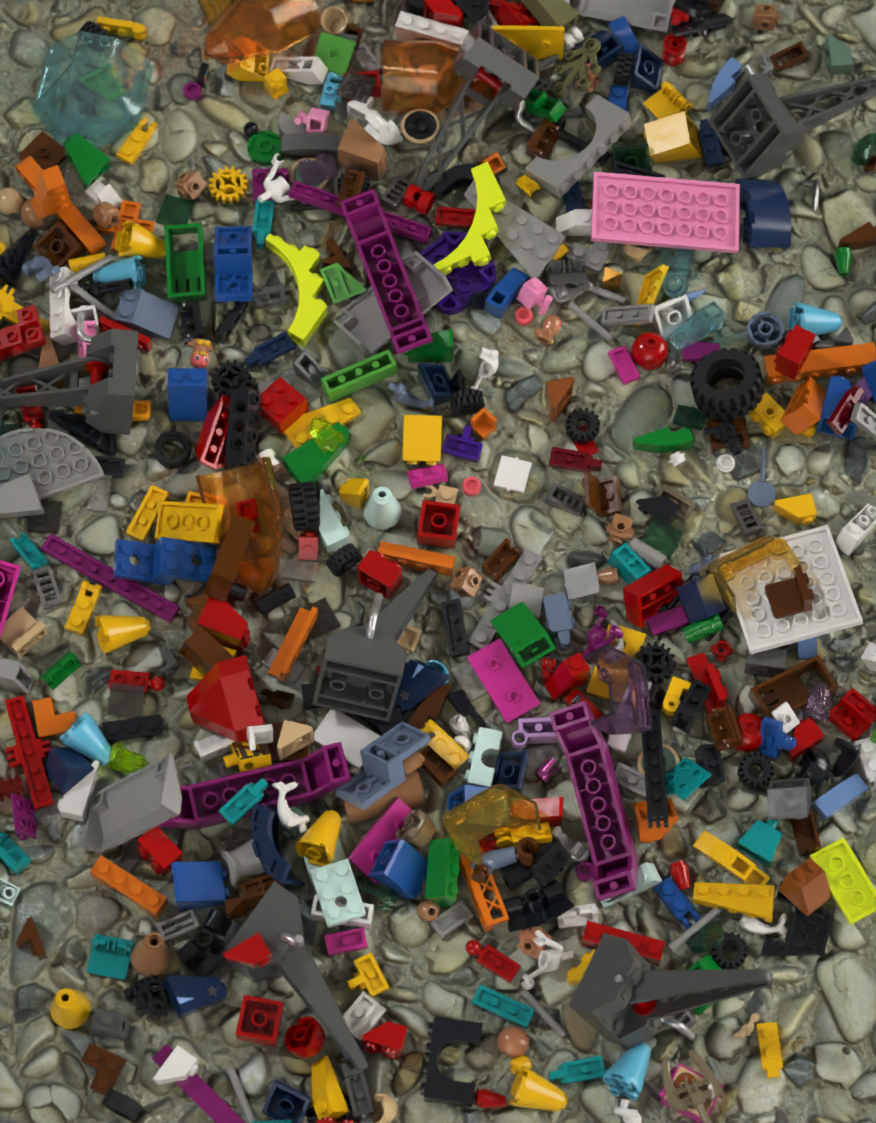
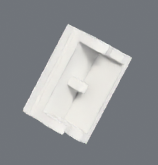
M216 733L203 740H196L193 744L201 762L204 763L231 751V743L234 740Z

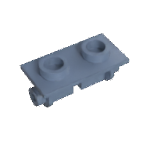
M707 554L701 557V561L692 564L690 570L684 574H691L692 580L709 573L714 574L719 570L720 565L716 559L720 557V554L714 556Z

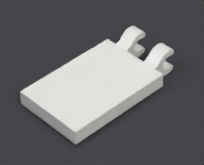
M330 709L314 732V742L321 747L341 742L346 762L358 770H361L363 767L360 750L380 737L344 713Z

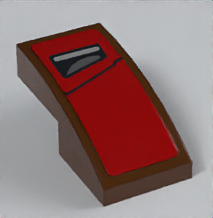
M576 686L562 699L567 707L587 701L597 723L598 720L605 716L600 708Z

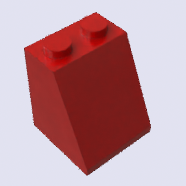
M209 596L197 626H201L220 645L242 653L244 648H248L251 642L248 623L226 600L223 602Z

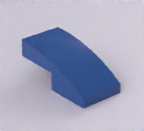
M625 16L608 23L612 33L624 44V52L635 54L638 41Z

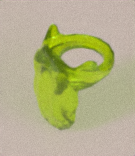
M321 418L312 419L310 433L324 454H326L325 451L332 452L336 450L340 442L346 441L342 432H336L327 421Z
M116 742L110 752L109 765H105V767L120 772L134 773L147 766V762L143 755L127 751L123 743Z

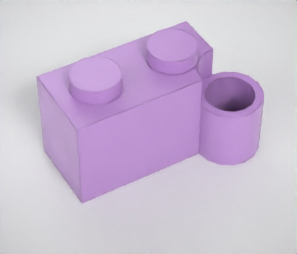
M550 717L518 719V730L513 733L511 743L515 749L521 750L527 744L558 743V738L553 731ZM520 737L523 738L524 742L517 743L514 739Z

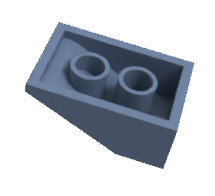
M133 288V290L122 292L114 321L143 335L170 341L180 307L143 290Z

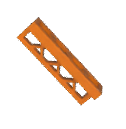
M381 541L380 547L377 549L378 552L384 555L386 560L394 561L400 566L422 571L431 568L438 572V574L452 576L455 556Z
M300 607L268 670L269 676L286 682L318 618V608L312 607L311 611Z
M478 847L460 854L459 867L484 932L492 930L493 925L509 921V917L492 873L487 875L488 880L486 884L475 882L471 878L473 869L469 856L484 853L482 847ZM485 889L494 893L495 898L493 902L484 898L483 893ZM492 907L500 910L503 917L493 920L490 914Z

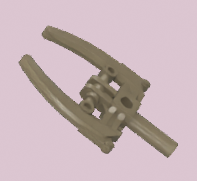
M690 1050L689 1057L700 1069L704 1079L701 1082L692 1080L691 1084L686 1082L685 1086L679 1089L675 1088L672 1082L670 1062L668 1059H664L662 1080L672 1114H676L678 1110L684 1112L687 1110L686 1107L691 1106L693 1109H697L702 1123H711L704 1107L705 1102L709 1099L714 1101L717 1096L724 1097L725 1093L708 1064L696 1052ZM701 1086H708V1090L701 1091L699 1088ZM681 1093H688L686 1098H679Z

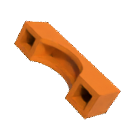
M102 855L90 870L93 879L107 888L114 889L123 894L142 911L158 920L169 904L167 897Z

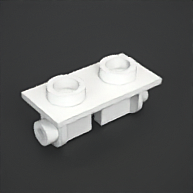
M595 903L575 906L557 917L559 929L586 925L587 921L599 923L598 909Z

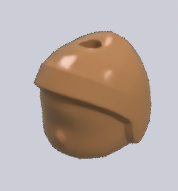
M422 901L417 906V915L420 920L431 922L438 917L440 909L434 902Z

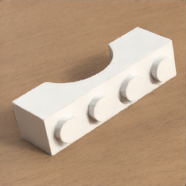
M400 11L395 24V37L411 42L417 38L430 39L439 43L446 52L457 54L464 39L469 34V30Z
M65 266L60 267V272L49 276L50 287L74 275L75 272ZM71 285L55 294L50 290V339L62 346L77 342L75 331L77 322L72 316L69 305L70 295L73 293L69 289Z

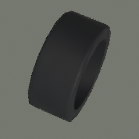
M167 431L161 434L154 445L158 462L166 468L175 469L182 467L188 462L191 455L188 438L178 431ZM169 441H178L184 446V452L178 458L169 459L162 454V446Z
M110 1088L101 1103L112 1112L135 1122L143 1108L142 1105L132 1098Z

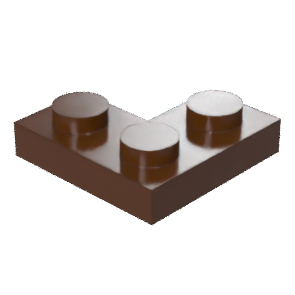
M90 1042L81 1062L97 1069L98 1072L89 1088L105 1096L109 1088H114L127 1060Z

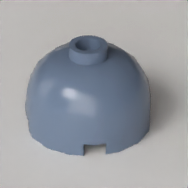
M771 312L754 314L746 328L749 342L761 350H769L776 347L784 334V324L781 318L772 315Z

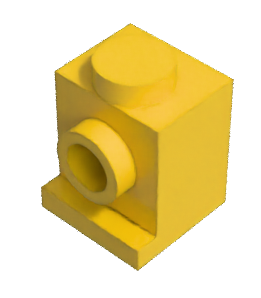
M279 68L263 76L264 88L274 100L289 92L286 76Z

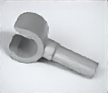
M762 53L761 57L765 66L761 67V71L769 76L773 74V65L769 64L765 53Z

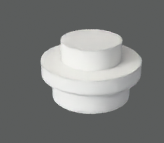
M678 451L669 456L671 460L668 463L672 467L678 466L686 461L685 453L680 454Z
M723 454L717 458L716 466L719 471L728 473L734 469L735 460L732 456Z

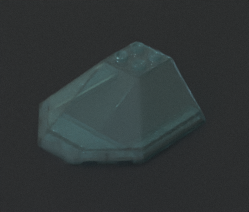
M79 31L49 46L32 108L40 117L49 133L52 134L55 141L63 147L65 140L69 136L72 137L75 133H78L100 150L102 146L107 143H113L123 137V134L130 130L133 131L137 127L142 115L154 64L116 37Z

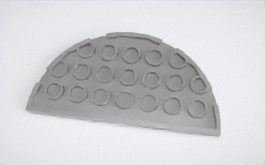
M30 427L10 431L0 436V485L29 474L34 481L40 500L105 477L99 462L85 445L61 431Z

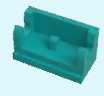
M24 532L20 533L21 536L17 540L14 537L9 540L12 549L31 572L50 564Z
M627 543L614 550L607 562L612 568L618 569V575L628 585L646 576L651 571Z
M0 832V860L17 876L33 860L6 833Z

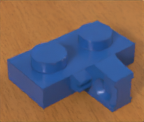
M766 716L762 719L760 754L777 759L780 756V749L791 751L796 746L797 739L782 732L783 722Z

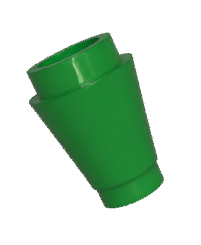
M848 247L837 248L834 254L838 272L841 276L850 274L853 253Z

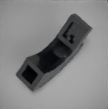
M461 164L443 172V180L435 187L436 198L441 201L456 188L469 187L474 180L471 169L479 165ZM494 174L500 187V178Z

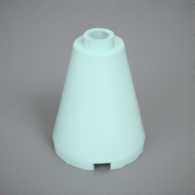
M387 487L376 488L364 506V517L369 526L376 530H388V528L397 525L401 518V506Z

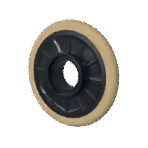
M427 109L411 110L401 121L402 134L407 140L416 144L431 142L440 128L438 117ZM423 123L426 127L419 130L416 128V124Z

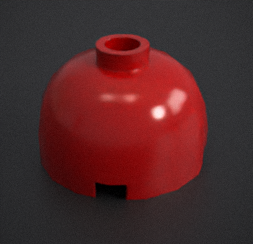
M655 332L640 334L636 337L631 347L633 362L637 363L644 370L660 368L668 357L666 340Z
M754 713L738 715L736 721L743 740L736 749L744 753L755 752L762 744V718Z
M305 1016L297 1020L299 1023L295 1027L293 1025L289 1027L284 1039L287 1049L293 1055L300 1058H310L318 1054L323 1048L326 1039L324 1028L313 1017Z

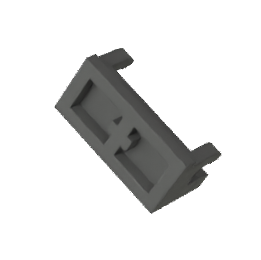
M773 648L751 655L749 650H747L744 673L774 677L784 672L787 650Z

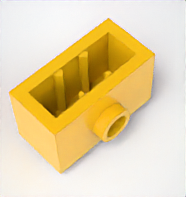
M766 392L762 395L761 402L757 403V407L753 411H749L750 419L755 423L757 422L761 426L762 431L773 439L787 429L780 422L785 411Z

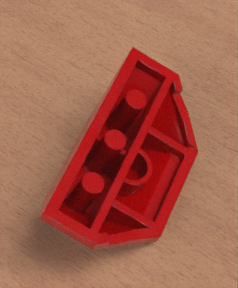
M225 395L219 397L206 415L195 448L198 462L213 470L228 465L225 464L230 398Z

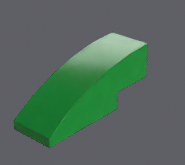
M531 89L524 99L525 110L554 123L567 110L560 100L548 97L543 91Z
M665 427L633 438L632 448L634 450L654 453L675 452L692 448L694 438L689 427L672 433L669 427Z

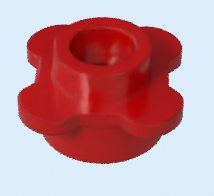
M724 639L719 640L715 646L713 645L710 648L711 653H714L720 662H723L728 655H732L734 652L733 648Z

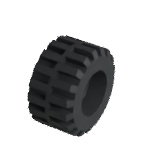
M313 481L289 484L288 494L294 529L302 531L319 528L320 515Z

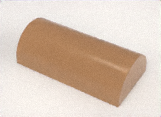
M417 769L408 776L405 774L406 780L364 810L342 799L348 824L353 825L379 818L395 797L401 799L411 810L425 807L424 793Z

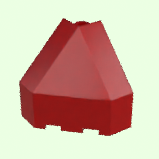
M246 655L217 662L186 696L193 723L238 743L248 741V726L266 725Z

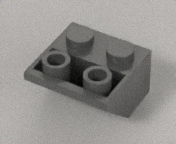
M809 778L770 780L767 789L768 820L782 821L790 818L800 820L808 817L813 800Z

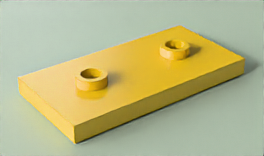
M492 25L493 30L523 50L529 51V54L536 59H547L553 55H558V60H563L564 26Z
M160 501L155 539L166 537L191 542L219 544L224 505Z
M610 624L608 625V628H607L608 635H607V637L604 639V641H605L609 636H611V635H609V630H610V627H611ZM618 625L623 631V653L618 660L606 662L603 656L607 652L605 648L600 650L586 694L620 705L626 689L629 688L636 668V664H633L636 659L635 654L643 646L646 634ZM617 638L611 643L613 647L616 646Z

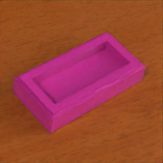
M625 345L608 352V356L623 386L640 379L641 376Z

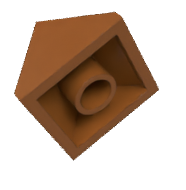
M572 376L548 381L545 384L544 399L550 421L553 423L573 395L575 378Z

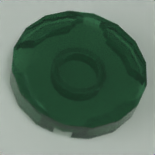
M710 921L685 942L693 953H704L712 950V946L715 945L717 947L724 940L725 932L720 923Z

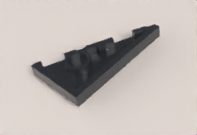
M29 229L0 255V278L9 286H15L22 265L25 263L38 233L36 229Z
M55 411L49 412L48 419L107 455L112 456L114 454V434L102 433L85 422L86 416Z

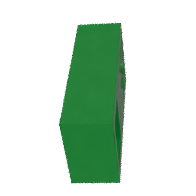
M192 223L164 226L168 299L171 303L208 300L204 229L202 224ZM198 233L199 250L174 252L173 235ZM188 279H189V289H190V292H187V280H188ZM198 279H200L201 291H198ZM176 280H178L179 293H176Z

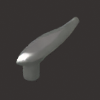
M805 179L804 186L812 188L813 211H816L820 182L818 179L814 181Z
M822 340L815 345L813 350L837 347L835 340Z
M676 346L672 347L667 358L666 367L670 377L682 369L681 365H675Z

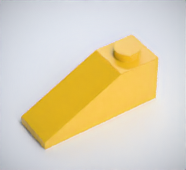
M326 1055L311 1064L312 1103L318 1120L326 1117L332 1118L335 1121L348 1113L349 1110L329 1056Z

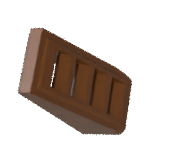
M802 41L769 56L777 73L810 60ZM798 51H800V53H801V56H799V57H798V55H797V53H796V52H798ZM792 53L795 57V59L793 60L790 57V54ZM786 56L789 62L786 63L783 57ZM776 59H780L782 65L779 66Z

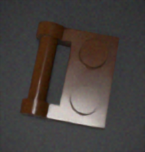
M739 417V419L735 420L729 418V420H726L733 421L734 428L738 436L741 437V440H739L740 445H742L743 449H749L745 417ZM722 418L718 420L708 419V427H718ZM709 435L711 452L717 451V449H727L722 441L717 442L714 435Z

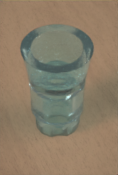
M668 271L663 280L662 287L669 297L679 298L687 292L689 283L686 276L682 273ZM675 280V283L670 285L671 281Z

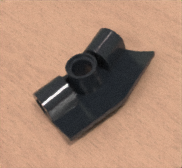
M720 13L708 18H694L686 23H680L679 26L671 25L674 37L682 35L684 38H690L689 33H692L693 38L708 35V32L723 30L727 24L734 23V20L729 15Z
M552 835V842L539 844L540 850L532 855L534 864L557 842L555 836ZM517 859L516 863L499 868L503 881L511 891L533 878L527 872V866L523 865L519 859Z
M556 879L541 887L540 890L530 889L526 891L524 897L516 896L503 899V904L509 917V921H507L509 932L545 925L575 907L565 897L564 891Z
M211 909L195 937L181 947L176 954L196 977H207L226 961L223 953L227 952L226 947L242 927V924L228 919L226 915L215 909ZM202 936H209L210 941L208 943H200Z

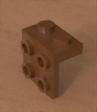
M589 471L583 472L582 485L585 489L583 497L585 506L601 518L615 515V513H622L619 477L612 476L598 480Z
M801 566L793 568L794 578L765 586V592L775 619L812 610V601L815 598L813 590L808 589V575L803 573Z

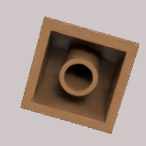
M351 119L337 148L338 166L344 169L354 168L356 171L361 169V172L364 171L366 176L368 175L369 178L379 181L381 175H384L387 170L385 147L373 138L357 121Z

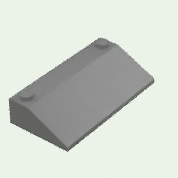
M570 0L569 5L580 13L579 16L610 22L625 16L628 24L631 26L668 33L672 20L670 15L673 8L676 7L677 0Z
M417 251L403 261L422 314L453 291L446 276ZM372 286L331 318L334 325L366 359L392 340Z
M168 754L92 794L82 845L101 855L177 817L181 811L182 796L173 755Z

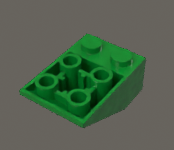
M523 601L490 620L519 670L524 669L556 649L547 632Z

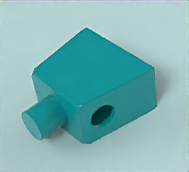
M757 820L739 840L736 848L769 867L782 836V833L776 830L780 821L767 820L764 823L761 820Z

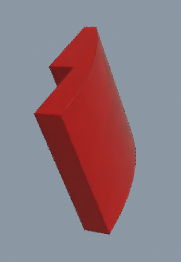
M852 687L841 698L839 703L827 713L825 718L855 742L876 721V707Z

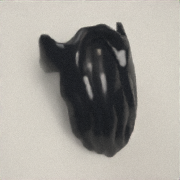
M836 738L834 744L841 751V754L833 766L832 774L834 777H840L845 775L860 757L861 744L853 746L844 739Z

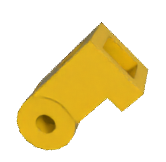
M672 677L662 705L664 714L674 716L682 693L687 694L690 689V682Z

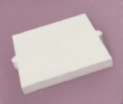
M502 455L493 486L507 489L508 492L511 490L524 494L532 463L519 460L518 457L511 458Z

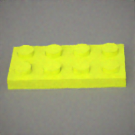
M844 837L809 856L825 871L832 897L849 925L876 912V889Z

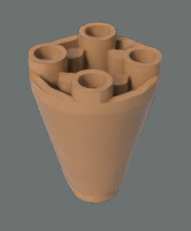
M156 932L149 933L138 941L132 948L130 956L134 969L146 978H150L151 975L155 977L164 973L169 967L171 960L170 950L164 938Z

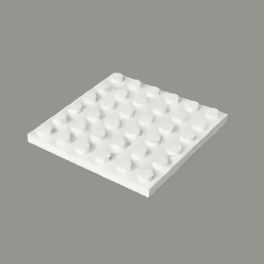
M828 525L722 553L718 557L750 655L863 624V619ZM801 566L803 573L808 575V589L813 590L815 600L812 601V610L775 619L765 592V586L794 578L793 568Z

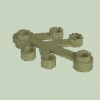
M588 38L584 42L583 47L568 51L565 54V59L570 63L559 65L555 68V74L560 78L564 77L567 71L571 70L564 82H558L553 86L552 92L557 98H565L568 95V87L578 73V85L583 90L590 87L591 82L587 79L586 61L590 57L589 71L593 75H597L601 71V66L597 63V52L601 47V42L598 39Z

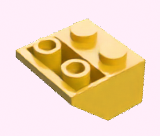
M240 36L228 43L227 75L239 81H264L263 76L267 75L269 71L270 49L244 36Z

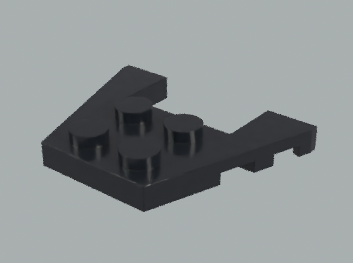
M778 890L775 900L794 905ZM795 906L786 943L765 937L760 956L824 955L834 915L819 907L807 917Z

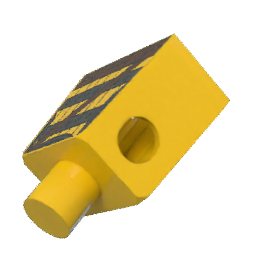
M234 741L231 743L232 754L223 757V762L226 768L237 765L240 773L272 766L271 755L265 743L255 744L256 750L250 751L248 741L240 743Z

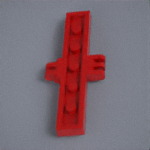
M23 695L4 700L17 744L4 749L5 754L13 753L6 756L7 761L15 760L8 764L9 769L23 765L35 810L55 805L42 759L47 758L46 754H49L50 748H53H44L52 744L51 740L42 741V738L36 739Z

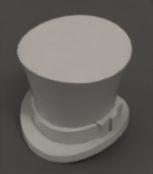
M253 839L232 851H226L223 848L219 849L232 887L236 885V881L241 877L265 874L259 858L254 853Z

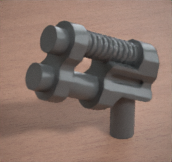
M253 282L252 303H254V307L258 309L263 306L277 304L287 305L286 303L290 302V295H285V293H289L288 285L279 284L278 287L271 288L264 286L263 290H259ZM280 294L281 297L271 299L270 295Z

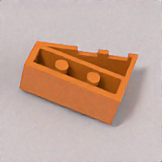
M56 165L40 171L37 180L38 187L34 189L35 196L31 198L37 219L58 212H66L69 208H72L59 166Z
M811 377L800 383L780 422L795 435L802 431H808L821 418L826 390Z

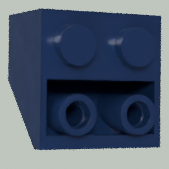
M600 30L591 36L601 42L600 50L597 52V63L601 66L602 71L618 60L619 52H624V44L614 33ZM585 41L573 48V50L583 47Z

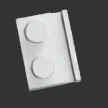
M363 991L343 1015V1018L353 1037L361 1042L362 1035L374 1027L386 1012V1009Z

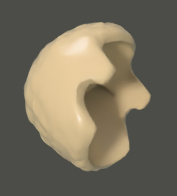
M376 1093L371 1097L375 1115L369 1117L375 1123L392 1122L397 1114L395 1100L386 1093Z

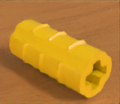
M105 252L69 259L70 270L75 273L104 258Z

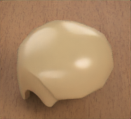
M330 6L322 12L320 23L327 33L337 36L345 31L348 17L340 7Z
M13 188L0 190V213L7 216L12 213L19 214L24 204V198L19 191Z

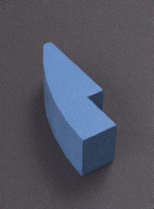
M733 57L722 67L713 82L708 100V112L713 110L734 91L735 80L741 75L742 65Z
M856 773L814 801L812 807L826 821L869 790V787Z

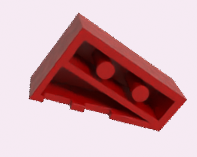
M666 564L623 588L627 621L642 629L646 625L644 622L651 615L655 616L658 613L657 610L664 603L668 604L678 594L676 587L683 584L682 572Z

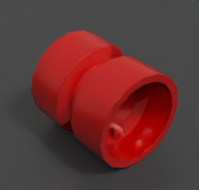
M672 33L665 37L661 56L665 64L678 66L683 62L687 42L682 35L674 37Z
M411 184L404 195L402 205L410 209L416 208V212L426 216L434 204L436 195L427 190L423 192L421 187Z

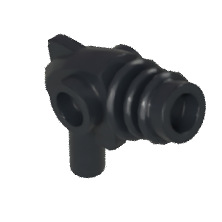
M721 420L718 427L703 428L704 435H714L716 440L721 439L732 456H736L743 451L732 420Z

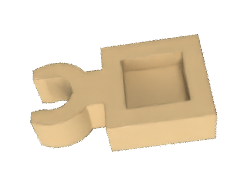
M428 485L425 487V490H429L432 493L423 494V499L428 501L436 499L435 502L455 504L458 489L439 485V489H435L433 485Z

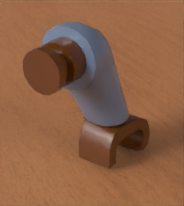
M524 837L517 842V849L515 846L478 854L471 864L473 869L471 878L475 882L483 883L486 880V876L491 874L492 871L516 863L517 859L523 865L533 866L532 855L540 850V845L534 838Z

